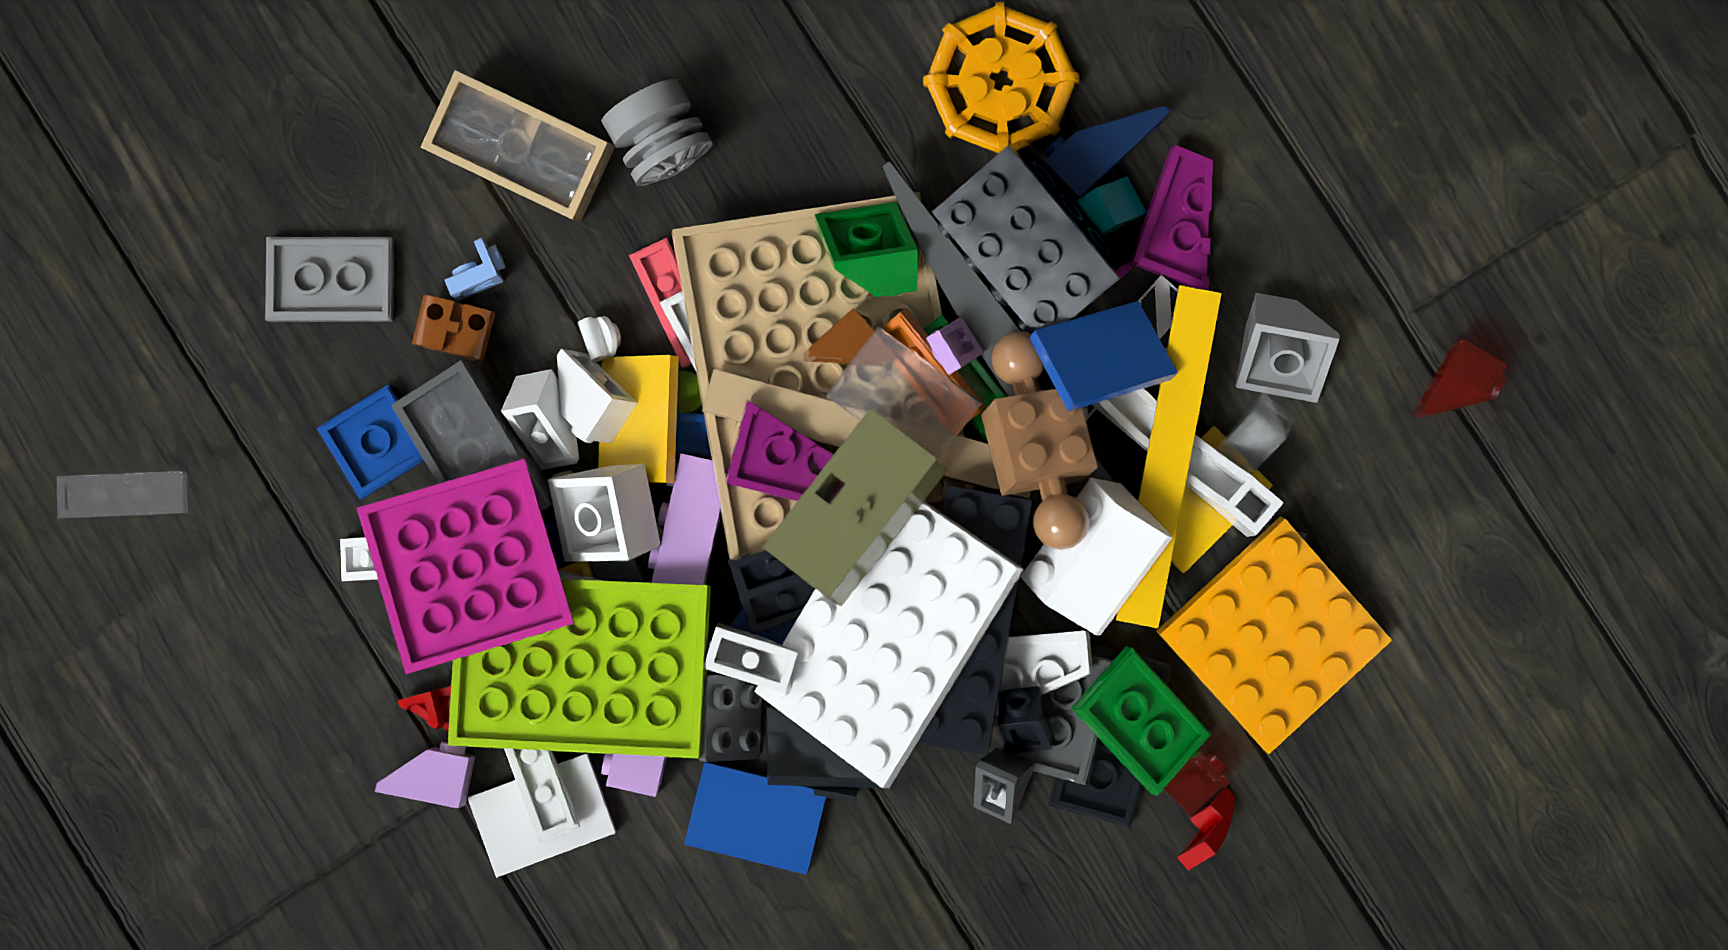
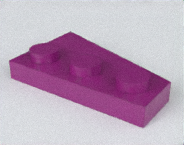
M1177 145L1170 147L1129 264L1157 275H1162L1182 285L1209 291L1207 256L1210 254L1211 238H1208L1209 211L1212 208V159Z

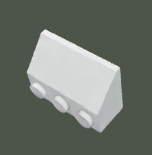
M1090 478L1076 498L1085 506L1089 515V529L1085 538L1077 546L1067 550H1056L1043 544L1020 577L1044 604L1094 635L1100 636L1173 537L1122 484Z

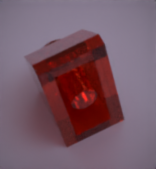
M1465 339L1454 343L1412 415L1420 419L1487 401L1488 398L1493 400L1505 384L1506 378L1502 377V374L1507 364Z

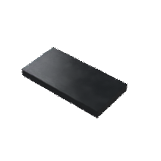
M1090 643L1091 655L1114 660L1121 652L1117 649ZM1141 656L1168 686L1173 665ZM1099 740L1089 784L1083 785L1055 777L1048 805L1130 828L1142 784L1106 745Z

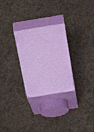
M441 741L440 748L433 747L424 751L376 784L375 792L460 808L466 805L476 755L465 753L466 746H450L448 742Z

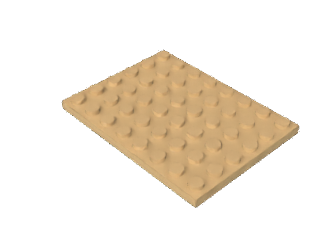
M920 192L914 193L921 202ZM895 196L672 230L702 406H704L712 371L716 369L866 411L871 408L877 414L950 433L893 362L888 366L803 362V353L852 308L859 313L875 332L905 308H907L922 328H925L942 315L935 275L923 255ZM896 202L918 249L917 291L901 293L897 296L875 297L834 270L816 226L814 214ZM704 412L729 558L732 559L762 549L763 545L798 501L726 484L725 481L740 422ZM963 426L952 434L964 437ZM816 443L833 455L838 450L835 447ZM942 477L924 501L942 513L947 486L974 490V486Z

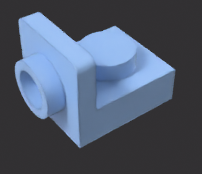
M482 238L474 241L483 263L478 266L476 262L461 265L452 271L454 276L444 280L453 298L461 301L504 282L499 270L506 267L496 245L489 247Z

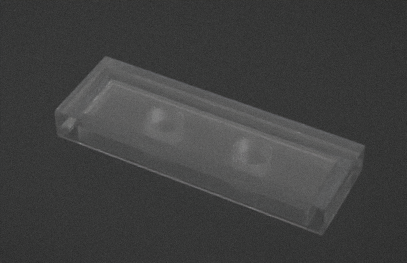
M185 471L57 476V516L60 519L188 513L187 473Z

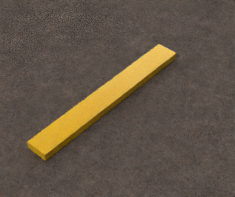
M1180 285L1178 287L1166 351L1178 373L1172 380L1160 383L1138 502L1173 538L1117 612L1116 620L1154 628L1159 627L1222 293Z

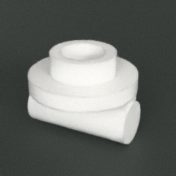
M588 317L578 322L591 362H598L605 358L613 357L616 354L617 348L621 343L620 331L617 325L612 323L608 317Z

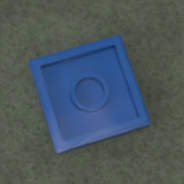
M386 385L317 428L361 500L425 462L391 406L399 400L391 385Z

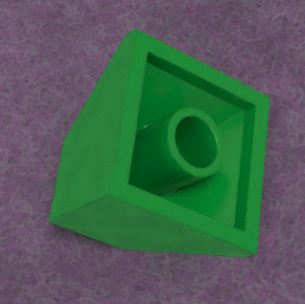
M896 202L814 214L816 226L834 270L875 297L897 296L901 293L917 291L918 249Z

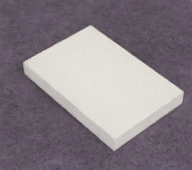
M588 753L558 764L581 827L546 842L539 843L516 780L468 797L496 877L617 832Z

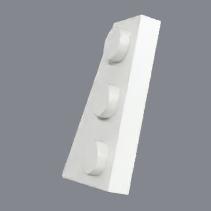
M1089 631L1009 637L1000 691L1039 686L1042 695L1092 674Z

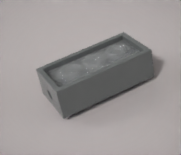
M459 361L391 405L438 484L525 459L542 516L554 509L546 477L501 412L503 406L475 361Z

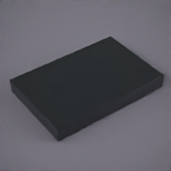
M773 708L766 709L767 785L881 788L781 711ZM897 776L893 781L892 785L890 786V788H896L898 780Z

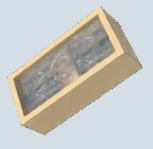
M455 70L420 148L572 220L582 221L615 145Z

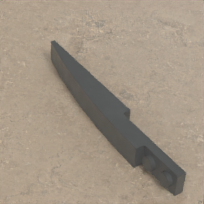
M890 161L883 166L885 175L939 285L958 318L962 316L984 352L981 356L1008 397L1015 396L1013 385L1004 382L995 373L991 357L995 344L1002 336L1020 330L977 274L967 265L964 257L950 239L942 235L937 228V222ZM1039 384L1040 390L1044 391V389ZM1095 457L1098 468L1084 480L1089 477L1114 482Z

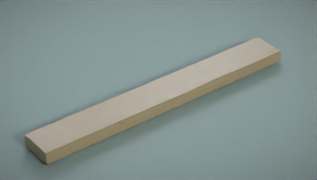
M716 369L712 371L702 410L705 413L741 422L746 399H748L813 442L838 449L868 412L863 409ZM879 414L936 457L947 469L943 477L1001 492L989 444ZM1031 491L1010 495L1028 499Z

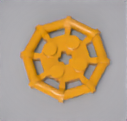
M995 2L994 7L955 24L947 23L942 28L944 34L929 73L923 77V86L928 87L946 127L944 133L950 139L957 137L998 154L1008 145L1026 139L1031 144L1049 135L1055 137L1061 131L1059 124L1075 84L1079 83V73L1074 71L1056 31L1058 26L1053 21L1047 23L1004 6V2ZM994 25L995 37L986 38L975 46L966 38L971 34ZM1006 25L1035 37L1029 45L1006 37ZM1043 45L1047 49L1056 72L1045 74L1041 67V61L1036 52ZM957 48L966 55L959 75L946 74ZM1003 70L1008 72V78L1013 81L1011 87L1004 85L1002 90L998 91L994 89L995 81L989 79L992 73L998 74ZM1043 86L1056 87L1047 112H1044L1036 106ZM958 87L963 95L967 109L959 115L947 89ZM1029 115L1035 122V124L1009 135L1007 124L1013 120ZM973 116L996 124L997 133H990L968 123Z

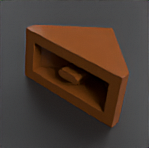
M854 308L803 353V362L888 366L894 361V352Z

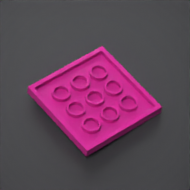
M525 459L357 508L406 674L574 624Z

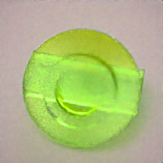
M681 371L678 372L677 412L690 413L702 405L698 378L692 372Z

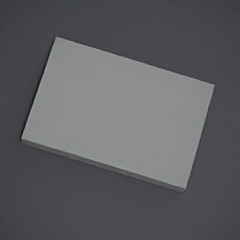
M266 237L265 320L268 322H394V239L392 237Z

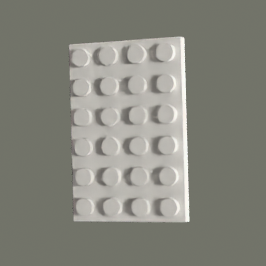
M923 501L842 607L826 598L818 590H814L782 644L798 651L786 693L759 685L754 692L881 788H890L1023 568Z

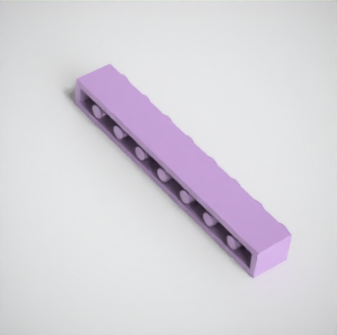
M680 454L679 462H675L674 483L666 484L673 487L670 503L662 502L657 527L664 528L661 546L651 550L648 568L655 569L652 583L706 585L722 515L713 462L704 458ZM605 754L601 774L608 775L606 786L656 797L660 792L667 757Z

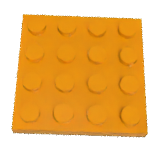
M1279 517L1156 631L1268 754L1277 748L1392 641L1283 517Z

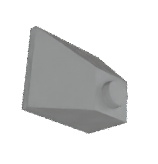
M1256 293L1245 327L1235 388L1317 403L1334 357L1340 334L1297 300Z

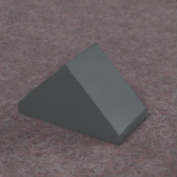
M996 747L987 756L980 759L976 765L973 807L1012 824L1035 764Z

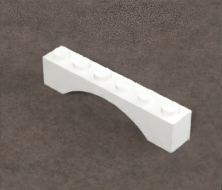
M1144 388L1092 404L1144 450L1148 451L1157 401ZM1195 434L1185 485L1246 537L1257 535L1281 507L1283 502L1252 475L1228 460Z

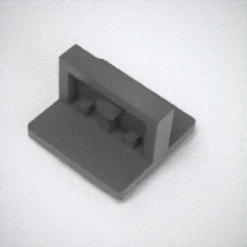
M706 673L704 679L700 761L748 760L760 757V744L762 740L761 703L763 698L754 692L758 685L724 674Z

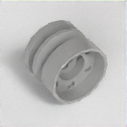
M678 79L660 81L643 88L615 105L601 120L616 148L635 145L626 153L623 161L627 168H634L631 176L637 186H645L682 172L704 155L713 145L707 132H699L703 127L699 118L692 117L679 121L692 106Z

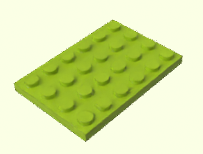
M561 579L574 624L453 660L448 745L701 758L704 679L707 669H704V663L708 652L711 586Z

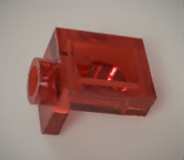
M1196 751L1164 790L1188 815L1192 816L1221 787L1225 789L1230 784V781L1223 775L1228 768L1211 751L1206 756Z

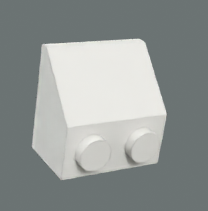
M645 464L612 465L554 477L548 480L565 561L630 560L661 546Z

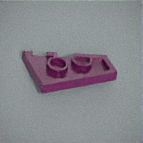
M746 399L725 482L726 484L798 501L833 457V454ZM845 483L842 484V486L835 493V495L828 502V504H830L833 501V499L837 496L840 490L844 487Z

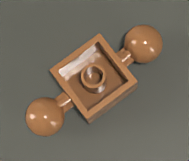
M1013 331L1005 334L997 341L992 351L991 361L997 376L1004 382L1013 385L1015 396L995 399L981 414L1001 495L1040 489L1042 502L1036 509L1033 520L1036 535L1042 543L1056 550L1071 549L1081 543L1087 535L1089 515L1085 506L1078 499L1067 494L1065 484L1082 482L1098 468L1082 407L1067 411L1056 389L1040 390L1038 378L1045 367L1029 338L1032 334L1025 331Z

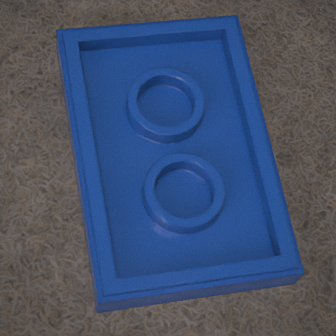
M1139 301L1038 329L1029 337L1067 411L1172 380L1178 373Z
M704 762L684 845L807 875L826 797L813 795L814 788L767 785V776L711 762Z

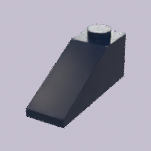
M1161 106L1077 131L1067 140L1060 136L1044 151V155L1047 157L1044 162L1074 198L1078 200L1095 187L1162 124L1171 111L1166 106Z

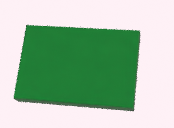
M1127 646L1071 707L1077 716L1149 793L1155 796L1161 793L1211 735L1206 727L1133 648Z

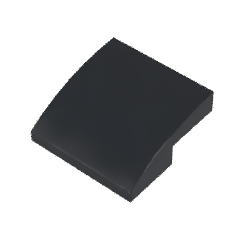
M764 548L728 560L751 634L798 619L815 590L814 587Z

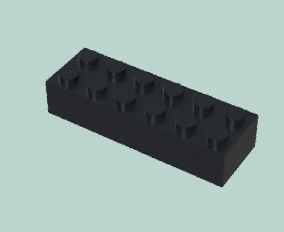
M947 486L942 514L1022 568L1033 501ZM1020 575L917 743L983 756L989 754Z

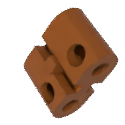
M423 295L411 344L484 362L495 312L467 304L455 303L454 301L435 296Z

